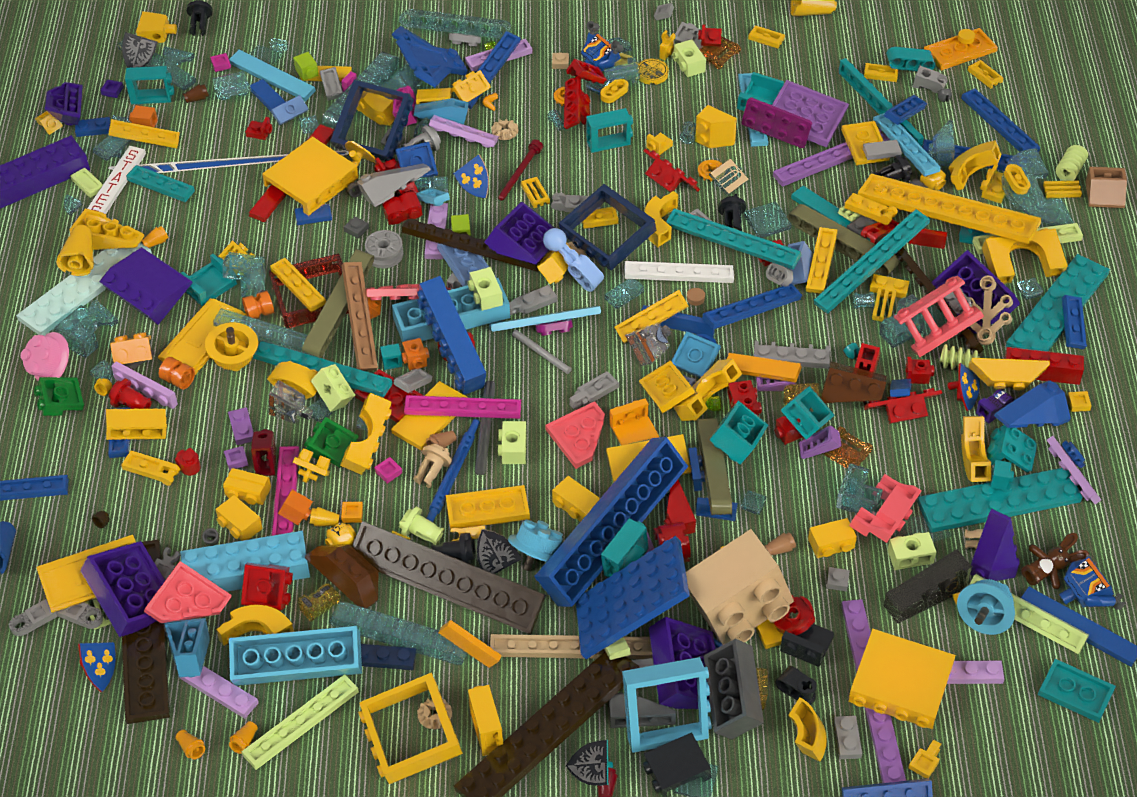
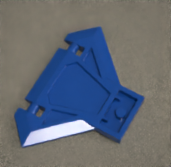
M402 26L392 33L393 38L397 39L396 43L410 68L415 70L413 72L414 75L435 88L450 73L466 75L468 70L456 50L435 47Z

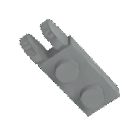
M555 193L552 196L551 208L556 211L572 212L589 196Z

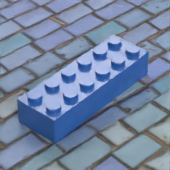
M441 276L420 283L419 291H417L419 297L417 299L418 306L426 314L424 315L425 321L433 329L432 336L435 342L438 341L441 346L439 347L440 353L448 361L447 368L450 374H454L456 378L454 382L457 389L461 390L463 395L484 388L486 371Z

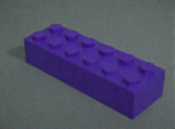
M72 135L0 165V209L71 178L70 175L83 168H86L88 171L90 170L86 154Z

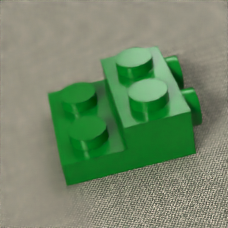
M39 377L38 385L34 387V395L39 397L37 409L42 411L43 416H62L64 410H83L84 403L77 377Z
M325 417L322 423L317 422L313 429V432H315L314 436L309 435L304 446L307 450L314 452L313 458L318 460L320 455L331 459L330 463L340 468L347 447L351 442H356L359 435Z

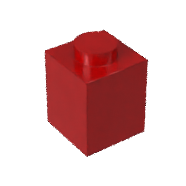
M786 416L776 419L775 435L785 445L803 437Z

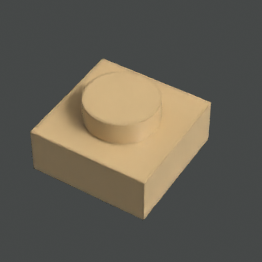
M552 53V69H567L569 67V53Z

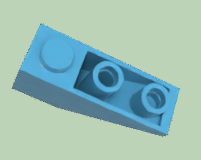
M450 98L416 104L413 116L430 120L436 115L464 125L469 102Z

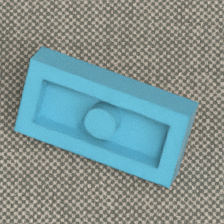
M433 188L416 193L419 201H423L426 204L430 203L434 206L443 205L444 201L450 200L448 192Z

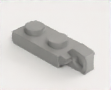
M547 285L519 296L509 302L510 316L519 312L528 314L558 301L557 295Z
M605 372L578 387L574 396L569 398V405L574 410L582 405L586 406L619 388V382L609 372Z

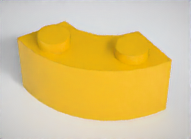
M363 91L357 106L358 111H361L379 125H391L395 121L393 99Z
M550 251L538 263L537 268L549 284L553 282L556 284L563 279V275L568 269V264L564 261V257L559 251Z
M292 361L278 363L267 380L278 391L279 381L284 383V391L294 395L295 391H297L306 400L313 397L317 392L311 380L318 372Z
M799 697L788 715L798 729L795 743L803 754L821 762L827 744L825 727L812 706Z

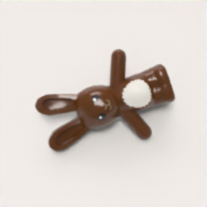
M1076 533L1066 535L1059 546L1050 549L1047 554L1036 545L1031 544L1029 551L1039 559L1022 568L1021 572L1030 585H1037L1050 575L1052 587L1056 590L1059 589L1060 581L1057 570L1066 568L1074 561L1086 559V556L1089 555L1086 550H1079L1071 554L1067 552L1077 542L1078 535Z

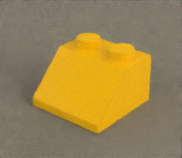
M707 105L696 116L695 142L708 148L733 146L735 144L737 118Z

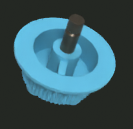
M525 520L522 522L518 534L510 535L508 541L516 549L528 555L523 569L530 571L535 558L545 562L549 560L560 547L563 534L548 528L549 524L538 520L537 523H534L530 520Z
M992 579L980 580L966 586L958 596L957 608L961 618L969 627L980 633L989 635L1003 633L1011 627L1015 619L1014 598H1012L1009 587Z

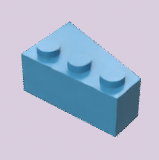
M206 618L164 623L179 677L192 678L201 676L210 641Z

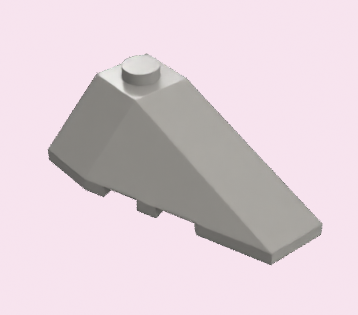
M423 163L371 174L368 173L361 176L357 184L365 200L376 207L394 197L393 192L396 190L405 189L407 182L416 181L431 169Z

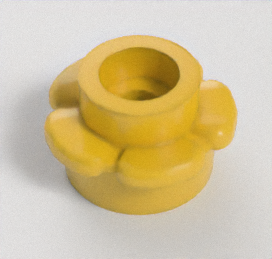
M99 378L94 385L95 391L99 395L105 396L110 393L112 383L108 379Z

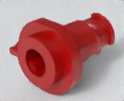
M126 378L122 381L118 380L109 393L110 404L116 408L123 404L131 409H150L152 405L151 398H146L131 388V381Z

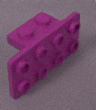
M751 97L747 100L741 122L746 127L799 148L806 146L812 127V121Z

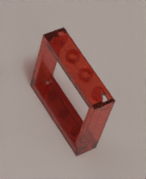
M339 253L292 264L306 279L338 272L340 278L343 273V263ZM268 270L270 283L285 329L316 322L324 306L313 312L305 308L287 313L278 287L284 284L278 277L274 278L276 275L271 270Z

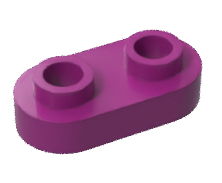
M572 319L536 324L535 326L536 332L540 333L541 336L552 334L551 331L559 330V333L569 332L570 328L573 327Z

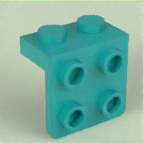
M1003 425L1000 428L994 429L990 435L991 441L987 449V458L991 461V465L995 463V460L1006 458L1025 472L1032 471L1037 448L1036 441L1017 428H1008Z

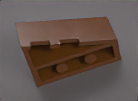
M830 361L820 399L824 403L881 400L886 385V375Z

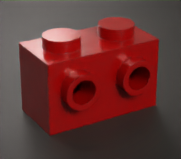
M751 380L728 383V399L731 409L740 401L759 417V413H762V406L760 402H757V389L753 387Z

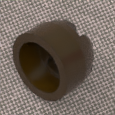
M99 511L92 516V522L101 529L110 521L109 514L106 511Z

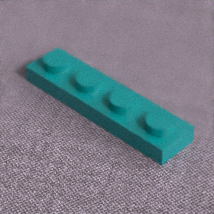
M135 165L126 175L127 181L186 202L195 192L194 186Z

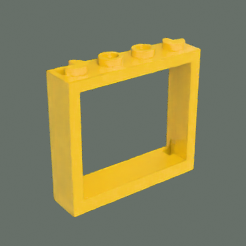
M432 672L359 702L362 710L358 712L360 719L368 727L365 729V734L368 741L373 742L374 747H371L374 759H379L380 765L377 766L381 778L385 776L389 784L463 754ZM429 690L448 742L389 766L371 713Z

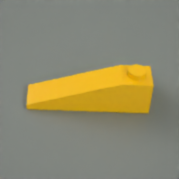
M84 209L69 229L71 233L77 225L87 226L92 232L93 250L135 248L144 238L143 233L130 226H122L118 220H111L107 218L106 214L90 209Z

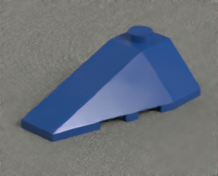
M1051 380L1037 385L994 415L1008 428L1027 427L1028 424H1036L1038 427H1043L1046 423H1050L1052 426H1059L1069 422L1071 419L1065 392Z

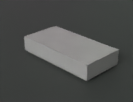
M336 67L319 71L327 100L344 97Z
M897 140L863 144V151L867 160L889 158L896 155L901 156L902 153Z
M419 368L395 378L394 385L409 393L430 383L433 376Z

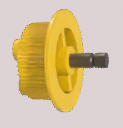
M236 322L224 323L213 328L205 339L207 354L218 366L226 370L239 371L242 367L248 365L258 348V337L254 330L245 324Z

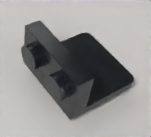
M815 624L797 636L785 631L782 636L780 651L820 667L834 638V633Z

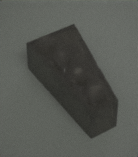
M956 549L901 585L889 590L885 595L883 606L898 624L953 597L952 594L961 592L968 584L972 566Z

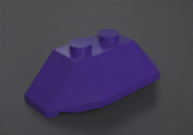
M64 82L61 86L47 91L45 110L66 125H78L81 115L83 85Z

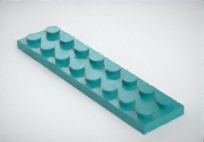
M1077 254L1069 263L1067 269L1061 273L1008 339L1006 347L1048 352L1065 331L1062 297L1064 295L1081 297L1082 305L1084 306L1108 276L1110 269Z
M1058 468L1014 477L1013 482L1008 483L1007 490L991 488V482L920 496L917 498V503L930 532L934 533L986 522L991 509L1012 517L1080 503L1083 497L1077 486L1069 478L1071 476L1069 470Z

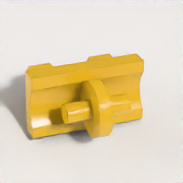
M303 448L299 456L293 460V463L307 468V471L301 468L298 471V474L304 476L303 482L307 484L309 479L317 481L318 476L313 474V471L328 476L331 459L320 455L315 465L310 462L314 452Z

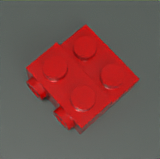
M246 563L241 605H264L279 611L283 610L286 605H289L291 594L287 593L288 585H291L293 573L289 572L290 567Z

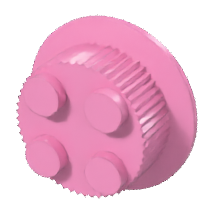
M56 332L48 333L45 336L34 335L21 352V359L23 360L26 372L34 375L37 381H39V377L60 378L66 366L70 363L68 359V343L63 335Z

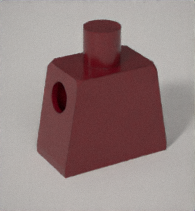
M268 429L256 431L253 433L251 445L255 474L275 476L276 444L274 432ZM267 454L266 459L268 461L262 460V456Z

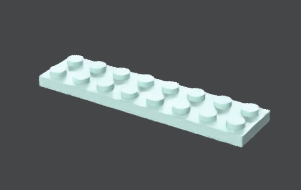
M141 242L135 248L104 249L94 257V267L88 275H69L16 315L17 319L38 335L45 336L106 289L99 281L110 267L141 247L150 253L151 249L144 246Z

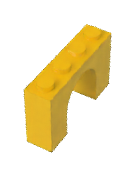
M1044 228L1036 231L1029 244L1009 238L991 236L985 239L982 246L988 270L1003 284L1011 283L1015 276L1009 255L1015 249H1028L1034 252L1040 259L1045 277L1059 276L1068 267L1055 228Z

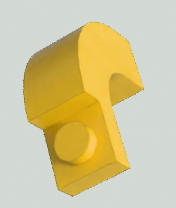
M996 140L977 145L965 151L950 164L951 182L957 190L964 189L968 178L975 171L998 164L1002 154Z
M674 191L665 195L662 199L654 196L645 207L644 212L655 219L657 231L648 239L656 247H660L671 240L672 227L662 217L678 207V194Z
M963 416L961 443L966 475L971 482L991 481V461L986 456L984 444V416Z
M249 605L235 609L230 612L231 620L223 623L216 629L219 641L223 646L229 643V638L239 637L251 631H259L265 634L294 632L293 624L282 612L264 605Z

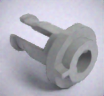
M425 125L421 128L422 133L411 139L409 143L403 144V147H407L420 141L421 143L429 142L431 148L437 151L440 149L439 144L441 140L433 127Z

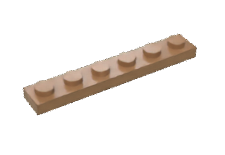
M344 262L342 264V272L357 369L362 371L376 370L378 365L362 263Z

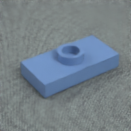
M299 95L273 108L271 113L280 126L307 112L309 108Z

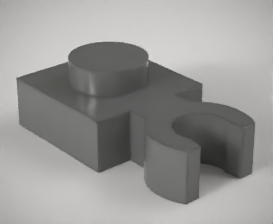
M166 547L163 551V560L157 558L155 561V565L165 581L176 567L173 563L177 562L181 556L179 551H176L174 556L170 557L171 549L169 547Z

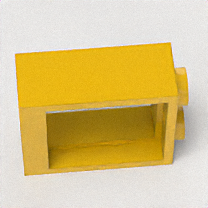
M489 685L476 686L468 690L469 707L482 756L489 755L498 746L503 745L502 727Z

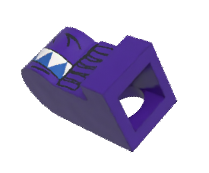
M999 389L989 398H983L978 402L976 414L984 416V420L989 424L996 419L995 413L1013 402L1014 398L1003 389ZM985 410L989 412L988 415L984 413Z

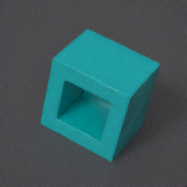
M399 343L380 347L384 370L403 367Z
M995 460L991 488L1007 490L1008 483H1012L1014 471H1011V462Z

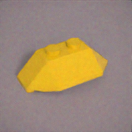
M972 358L968 365L987 386H992L995 389L1013 387L1014 390H1023L1047 369L1050 361Z

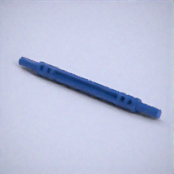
M473 419L468 431L464 433L452 462L431 502L430 511L426 519L432 522L436 515L440 513L446 501L445 495L449 494L475 439L474 435L480 424L479 420Z

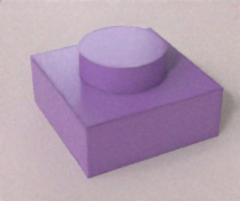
M243 446L224 451L229 470L231 468L236 469L248 466Z

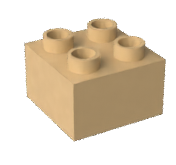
M752 529L686 571L689 594L698 611L722 645L735 638L742 642H747L753 636L755 627L767 619L770 622H774L783 618L790 609L789 605L794 602L778 564Z

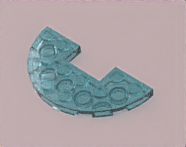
M1037 149L1024 150L1014 155L1006 164L1005 169L1009 164L1018 165L1022 168L1031 186L1026 194H1016L1011 189L1003 172L1002 186L1011 204L1017 210L1021 209L1028 215L1041 218V222L1050 224V226L1073 224L1074 222L1063 200H1046L1036 181L1039 178H1047L1049 174Z

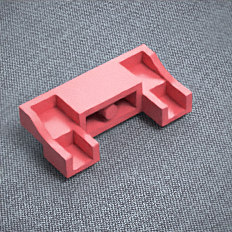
M884 474L872 492L885 500L876 516L861 507L849 526L866 537L870 532L887 543L896 530L900 532L906 523L903 519L907 521L913 510L910 508L922 490L914 485L899 483Z

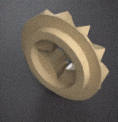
M507 118L505 121L499 119V122H494V125L491 127L492 134L499 136L498 139L510 140L519 131L518 125L513 120L508 121Z
M427 698L426 702L421 703L419 710H417L418 720L426 728L440 729L442 724L437 714L432 716L430 711L436 710L433 700ZM444 699L443 702L445 704L446 710L451 720V705H449Z

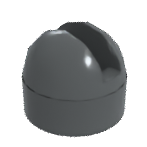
M941 89L938 91V98L941 102H948L951 99V89Z
M356 182L350 183L347 186V191L351 197L356 198L361 195L362 192Z
M213 528L206 529L202 534L204 542L209 546L216 545L220 538L217 530Z

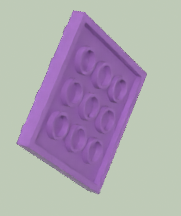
M786 80L772 106L812 121L808 140L827 147L849 104Z

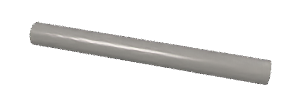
M518 330L513 331V337L566 374L571 372V367Z

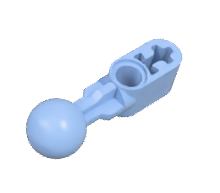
M549 229L543 237L545 247L550 251H559L564 257V261L568 264V271L585 290L592 292L604 279L603 273L587 256L579 255L575 250L568 247L566 235L561 229Z

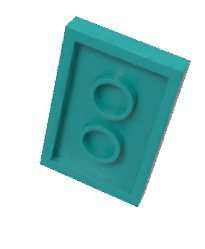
M1055 659L1038 695L1099 723L1116 686Z

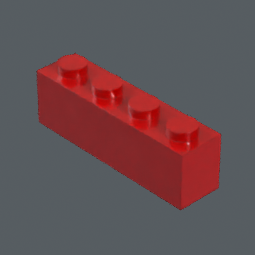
M1011 347L1006 348L1004 359L1050 361L1047 369L1035 380H1051L1052 382L1080 385L1084 372V356Z

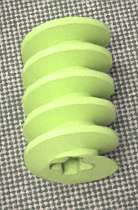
M1073 145L1067 149L1056 167V174L1062 181L1075 180L1088 158V152L1084 147Z
M945 344L942 349L939 365L943 362V367L947 368L950 364L951 370H954L956 365H958L959 369V363L970 369L968 365L972 358H980V356H978L977 350L971 355L970 349L963 353V349L960 347L956 352L955 346L948 350V346Z

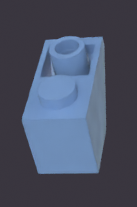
M805 241L788 244L789 248L801 251L802 254L794 270L790 269L793 272L792 284L805 283L808 281L813 253Z

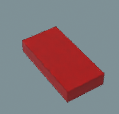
M922 229L909 241V244L945 249L948 232Z

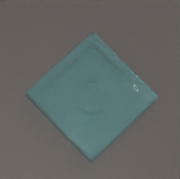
M777 202L744 212L747 222L757 237L760 238L790 230L792 226Z

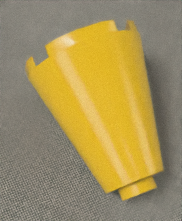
M791 0L790 11L792 16L832 14L836 10L837 2L835 0Z
M77 225L73 228L57 256V266L65 273L66 270L72 272L71 275L73 276L88 275L94 267L92 232L85 225Z

